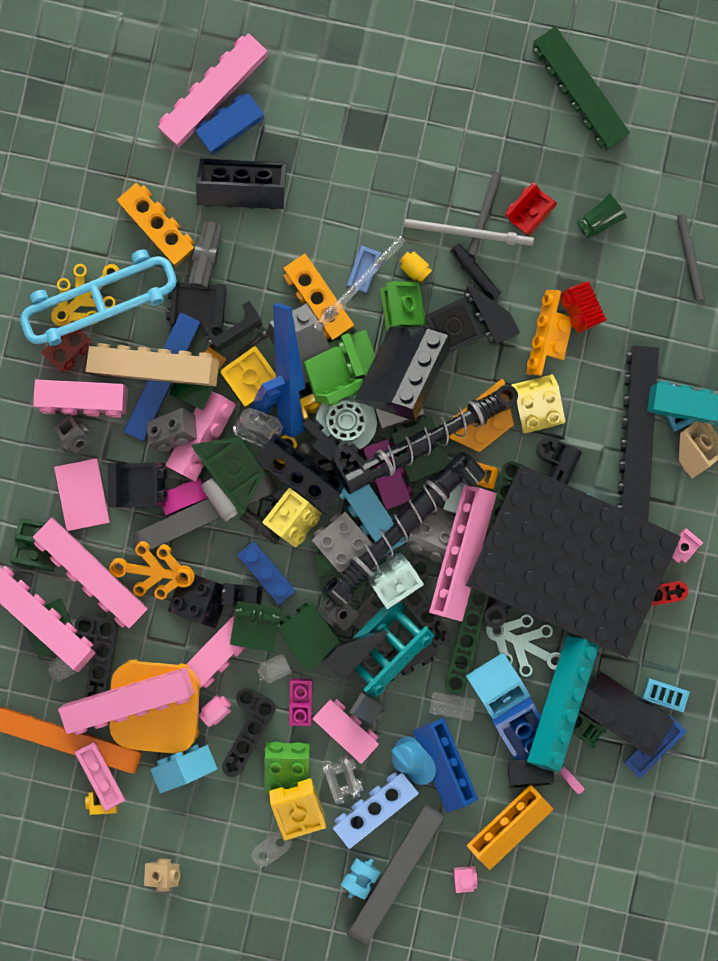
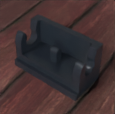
M527 760L508 761L509 788L528 787L530 784L532 786L553 785L555 782L554 771L539 768L527 762Z

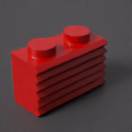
M589 281L571 287L560 295L561 304L566 308L570 316V323L578 334L596 327L607 320Z

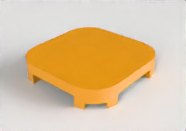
M136 659L129 660L117 668L112 676L111 690L186 667L195 693L189 697L190 700L182 704L177 705L176 702L169 703V707L156 711V708L148 710L147 714L136 717L135 714L128 716L127 720L122 722L110 721V733L116 743L121 747L131 750L179 753L191 747L199 734L198 711L201 680L189 668V665L182 663L173 665L140 662Z

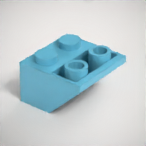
M501 653L466 675L493 720L530 697L523 682L504 653Z

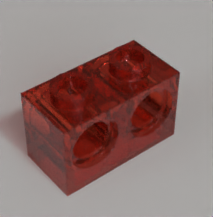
M80 329L61 336L62 342L56 346L48 344L41 351L61 372L64 370L69 371L76 364L74 360L80 354L84 356L89 351V346L93 342ZM75 335L81 336L82 339L78 346L71 345V339ZM65 351V360L61 362L56 361L55 356L57 352Z

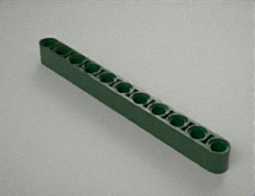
M515 461L507 462L501 469L495 491L497 495L484 543L496 518L494 511L496 508L501 507L504 500L500 495V489L502 487H509L513 480V477L506 475V467L514 466L517 469L519 463ZM472 588L463 620L460 623L445 680L447 690L453 694L461 693L466 686V675L470 671L489 599L488 595L481 593L484 597L483 603L480 605L474 604L472 602V595L479 591ZM471 613L476 614L478 617V623L475 626H469L466 622V617ZM470 635L472 637L473 643L470 647H463L460 640L462 636ZM459 656H464L467 660V665L462 669L455 666V660ZM454 677L461 680V687L457 690H453L449 686L450 680Z

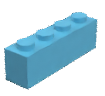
M370 485L352 494H348L345 488H343L339 495L342 500L347 499L350 504L347 507L353 518L359 517L363 523L359 527L366 537L368 535L374 540L373 546L382 537L380 529L387 531L393 525L391 517ZM398 541L392 547V550L394 551L406 542Z

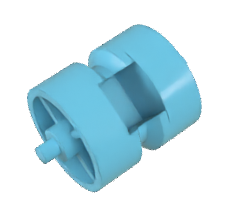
M356 857L350 868L351 874H346L341 883V886L348 890L349 898L352 899L354 895L366 899L371 890L370 884L375 883L381 873L372 864L373 859L370 858L369 861H364Z

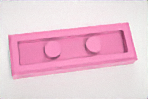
M96 742L75 752L105 811L126 801Z

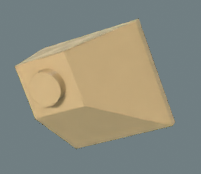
M697 421L680 433L679 462L685 472L691 478H694L718 460V434L711 424Z

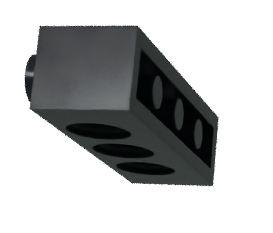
M275 433L255 458V461L258 462L261 468L269 470L280 482L288 484L297 494L302 497L304 496L311 501L315 508L323 510L325 513L344 488L340 481ZM277 458L284 460L285 464L279 463ZM295 472H300L303 477H298ZM312 485L319 486L321 490L314 489Z

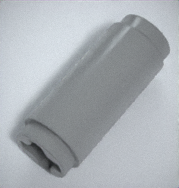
M214 477L201 485L204 493L225 522L238 515L236 507Z

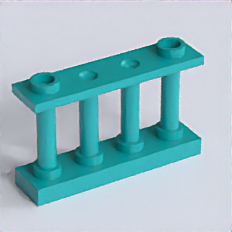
M401 601L389 609L384 605L353 637L355 638L385 628L389 632L386 635L388 637L387 641L399 652L389 662L376 648L371 651L374 660L383 668L375 678L360 663L356 666V673L368 684L363 690L373 699L385 690V686L423 648L430 645L432 638L435 636L426 626L420 630L403 614L406 606ZM395 620H398L414 636L406 647L388 630V627Z

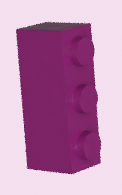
M388 439L363 448L366 459L372 458L374 453L379 450H387L388 445L392 447L394 443L389 444ZM403 466L396 469L394 475L389 477L383 476L375 481L386 511L408 503L410 496H413L409 483L405 484L402 476L406 475Z

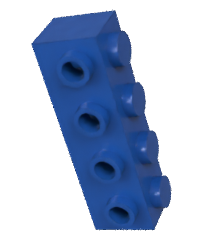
M445 719L435 720L413 730L415 739L435 762L436 775L433 782L446 812L463 808L478 800Z

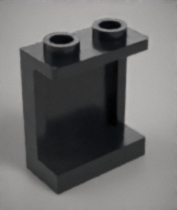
M177 281L173 291L168 294V299H171V308L167 307L166 321H170V325L174 327L181 312L201 322L199 329L209 327L211 330H223L226 285H208L207 289H198L190 286L189 283H179Z
M250 301L242 305L248 317L225 332L214 336L209 327L205 328L207 334L204 337L212 349L216 347L220 352L263 325L261 318Z
M108 463V507H165V502L168 499V492L165 489L168 471L165 463Z

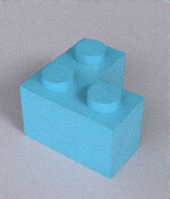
M197 744L187 749V753L184 755L181 751L170 756V758L168 756L157 761L158 766L151 768L150 771L160 794L190 783L217 770L208 745L199 748Z

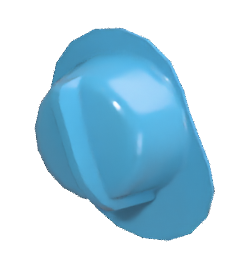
M408 736L398 740L395 747L391 750L394 768L399 772L405 773L416 784L425 785L433 781L436 775V766L428 752L415 738Z

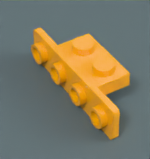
M546 290L542 298L540 316L537 319V329L532 340L530 358L527 362L526 374L542 375L546 356L558 360H564L572 325L570 323V316L557 312L561 295L559 290Z

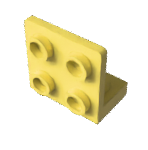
M553 374L511 385L518 392L517 407L523 433L565 423L559 386Z
M288 488L262 523L296 548L304 542L309 530L318 524L322 513L291 488Z

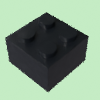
M465 297L425 315L431 330L448 335L450 343L448 353L483 337Z

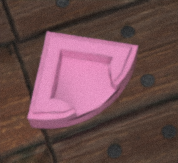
M565 766L561 768L559 774L580 795L585 790L584 787Z

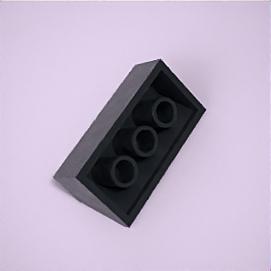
M200 159L196 182L197 205L207 207L226 206L229 208L247 207L250 209H284L287 163Z
M602 672L585 692L580 707L581 712L650 758L675 723V720Z

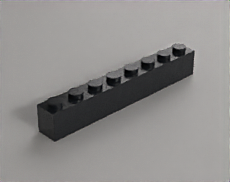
M632 346L630 351L626 352V364H629V373H625L624 385L628 386V392L623 397V407H626V416L622 417V429H625V438H621L620 451H624L623 460L619 461V473H622V482H618L617 494L621 495V502L617 503L616 507L648 521L655 414L647 412L650 386L657 384L659 347Z

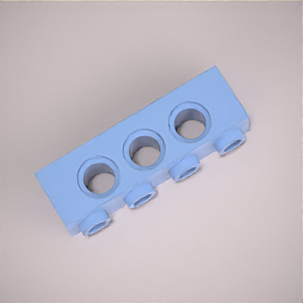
M396 771L386 778L388 783L383 787L376 786L368 793L370 795L368 799L364 802L360 799L351 806L353 811L348 815L342 813L334 820L336 824L333 826V829L349 849L419 794L404 773L400 772L398 774ZM388 789L397 790L398 797L395 800H388L385 793ZM373 802L381 806V810L377 814H372L368 810V806ZM355 816L361 817L364 821L363 825L359 828L351 825V819Z

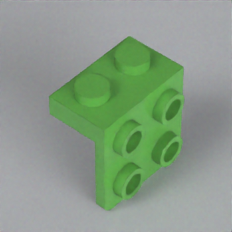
M340 347L331 348L304 362V368L316 403L328 404V406L337 405L341 402L340 399L357 395L363 383V379L351 378Z
M266 742L265 793L269 794V791L281 787L283 789L297 787L298 782L309 779V743Z

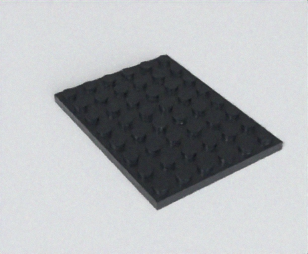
M519 464L465 586L628 658L681 536Z

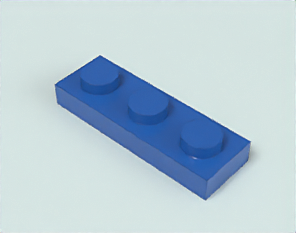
M281 376L261 385L248 410L252 418L258 415L260 417L266 416L272 411L271 408L276 403V399L281 394L285 384Z
M255 541L251 542L237 554L279 605L296 592Z
M675 720V723L651 758L636 749L624 763L641 778L687 731Z

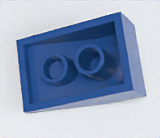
M530 697L494 720L490 716L515 760L528 759L541 719V715Z

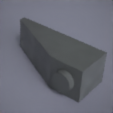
M361 691L351 706L349 713L373 724L374 721H380L385 711L382 710L384 706L382 703Z

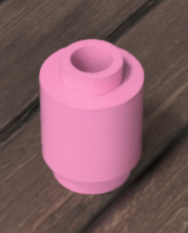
M216 695L201 709L202 712L199 713V716L207 726L217 725L231 712L230 706L232 704L224 695L222 697Z

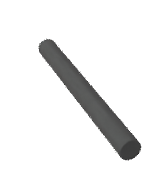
M493 172L475 229L484 230L502 175L501 173ZM472 237L468 249L470 256H476L480 238Z
M680 215L677 218L696 301H701L705 297L686 215Z

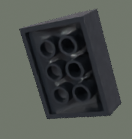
M390 327L354 400L416 421L450 350L448 335L427 328Z

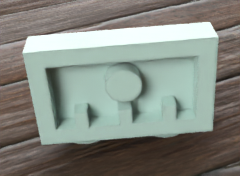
M401 552L398 554L394 553L393 557H388L386 562L378 566L379 571H372L374 576L367 580L387 609L424 585L412 565Z

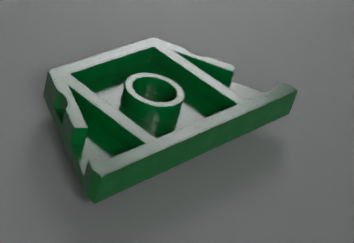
M232 437L191 445L242 515L265 474L240 437Z

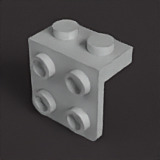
M437 506V512H431L422 522V527H417L410 534L405 547L416 554L430 558L433 562L442 564L456 514Z
M338 512L330 519L331 524L328 527L324 528L322 526L313 533L315 538L312 541L337 571L343 572L344 569L348 568L349 560L353 556L361 557L367 552L365 544L372 546V543L346 512L343 514Z

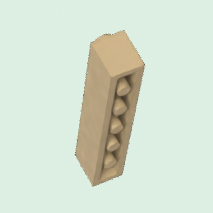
M97 343V347L89 346L86 372L93 375L214 387L217 384L219 360L212 358V354L199 353V356H192V352L179 351L178 354H171V350L158 349V352H151V349L146 347L130 350L131 347L125 345H118L117 349L110 348L109 344Z

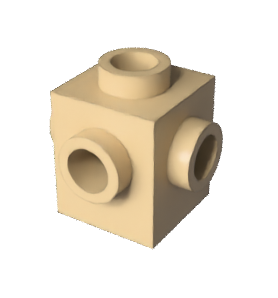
M158 859V862L145 863L144 886L156 887V891L167 892L170 891L171 887L179 885V864L171 863V859Z

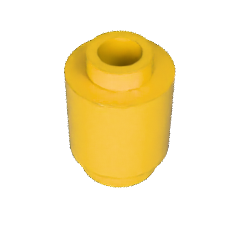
M407 252L399 261L402 263L399 268L419 283L423 282L432 271L429 268V264L415 252L411 254Z

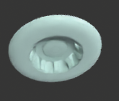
M356 395L348 398L344 397L340 399L341 402L334 406L321 404L316 415V420L324 427L321 431L327 437L330 434L333 435L340 442L339 448L345 443L349 446L353 443L361 449L371 441L376 431L377 417L374 408L356 402L354 400ZM363 417L364 422H360L359 418ZM333 420V425L330 426L329 421ZM359 426L362 427L360 432L357 430ZM336 429L338 433L335 434L332 430ZM355 433V436L350 437V434ZM345 434L346 438L340 437V435Z

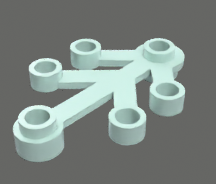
M528 614L521 616L520 619L504 623L500 626L501 632L498 635L493 633V628L486 627L487 636L491 640L496 641L500 654L504 653L505 656L510 657L511 664L513 663V657L508 654L505 640L513 643L520 665L519 673L524 677L530 676L533 671L531 665L528 664L524 650L547 661V665L553 670H556L557 665H553L551 659L553 657L560 658L561 655L558 652L549 653L528 642L541 637H550L553 629L549 625H542L540 629L518 636L509 632L522 626L525 628L532 626L533 618ZM524 617L530 618L531 622L529 625L523 624L522 620ZM495 619V620H492L491 622H492V623H498L500 620H499V619ZM544 627L550 629V633L547 636L542 634ZM528 666L530 672L523 674L522 667Z

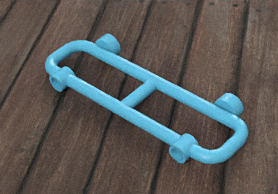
M138 250L131 256L134 265L51 298H48L45 290L35 291L30 295L32 305L27 307L20 317L24 335L33 344L48 342L50 346H56L62 342L61 336L149 301L154 306L164 302L163 296L172 292L176 286V275L168 259L161 256L150 258L147 250ZM155 265L163 266L168 278V283L165 286L151 288L146 294L106 309L99 291L100 287ZM91 291L98 313L60 328L48 329L45 334L39 336L33 333L29 322L32 314Z

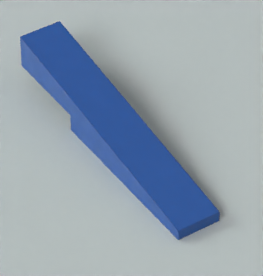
M276 303L273 305L276 378L281 376L285 382L281 394L277 397L278 432L294 437L305 431V427L302 425L304 420L299 391L305 389L292 308Z
M180 312L163 349L171 350V354H178L179 351H188L201 326V322ZM147 381L125 427V433L142 441L145 440L148 434L147 422L156 418L173 382Z

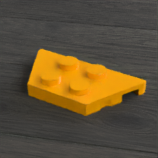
M504 380L498 381L476 400H481V398L498 390L501 386L505 385ZM501 394V399L505 402H509L508 396L506 394ZM467 407L462 410L463 413L467 411ZM511 409L503 411L492 418L490 417L487 420V424L480 428L470 424L467 426L464 437L452 434L449 438L480 453L514 425ZM465 428L459 430L456 433L458 435H463L465 432Z

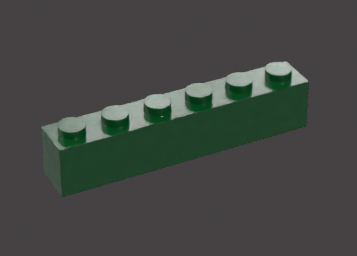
M555 26L534 40L533 53L539 60L542 59L546 64L545 70L551 78L555 77L558 81V89L563 95L567 94L571 100L569 104L574 112L581 114L583 125L588 131L592 130L596 136L594 140L600 148L604 147L607 152L626 139L630 134L629 130L558 28Z

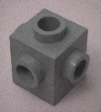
M71 414L54 427L60 438L58 440L59 443L66 450L70 448L75 454L92 441L88 434L90 431L89 427L83 421L78 422Z
M327 598L320 609L326 614L324 619L333 627L337 624L344 631L360 615L351 607L354 604L351 601L345 606L338 608Z

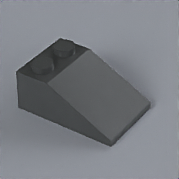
M307 304L292 311L304 384L309 382L304 362L331 349L319 321ZM273 320L269 323L266 334L275 346Z

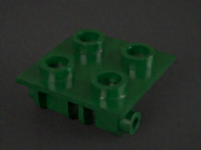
M237 601L230 645L273 652L281 609Z

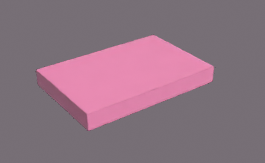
M98 458L54 467L67 531L111 523Z

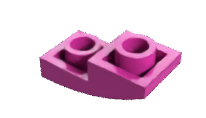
M199 478L196 482L191 481L167 491L168 499L165 502V507H162L164 515L168 516L208 499L201 486V479Z
M290 678L289 726H311L312 679Z

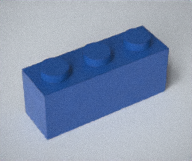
M249 93L245 96L243 94L237 96L232 101L233 104L228 108L222 107L215 113L214 118L210 121L206 119L197 126L198 129L195 132L211 156L265 119L263 112Z

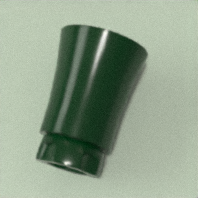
M609 193L597 206L583 215V218L576 223L586 238L590 239L610 226L626 219L627 216L616 199Z

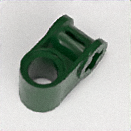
M579 712L580 722L574 727L573 732L585 743L595 748L596 741L607 730Z

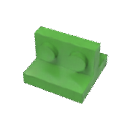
M392 281L386 283V287L380 288L386 331L390 327H420L426 325L419 282Z
M366 330L352 335L347 333L342 335L341 339L328 343L330 348L340 347L342 349L351 378L360 379L366 376L375 358V353Z

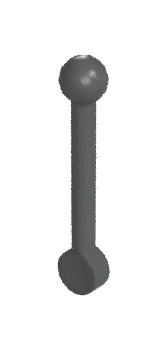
M261 331L260 335L237 353H232L230 356L231 360H236L261 339H266L268 337L267 331Z

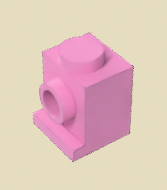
M687 528L680 532L679 536L681 538L672 556V559L677 563L680 561L686 563L699 546L703 544ZM683 543L688 545V550L685 552L681 550V544Z
M476 867L453 868L456 893L474 892V889H477Z

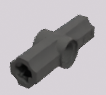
M208 221L203 223L199 243L196 244L194 249L189 285L198 289L208 288L212 268L215 267L217 262L222 225L216 222Z

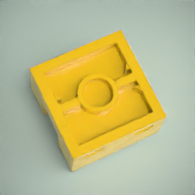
M256 346L221 369L220 372L246 409L251 406L261 385L276 378L275 372Z
M311 778L298 782L297 787L283 789L281 787L269 791L271 808L284 841L326 828L324 811Z

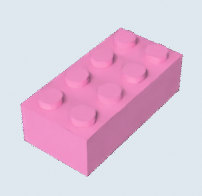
M35 380L33 406L38 408L42 414H55L56 411H61L64 415L71 414L72 416H77V412H83L86 416L99 417V413H105L108 417L121 418V414H127L128 388L124 384Z

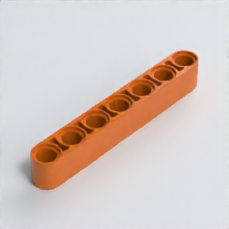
M0 707V732L75 756L76 751L96 742L108 766L136 774L142 755L141 751L127 749L117 743L86 733L75 735L72 732L67 734L64 726Z

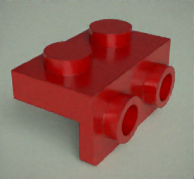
M533 182L523 190L516 202L508 207L505 215L510 224L529 237L557 206V203L542 192L537 184Z

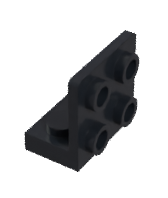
M181 573L182 577L187 578L186 574ZM195 575V579L190 586L176 587L168 611L194 622L216 628L224 606L221 605L223 584Z

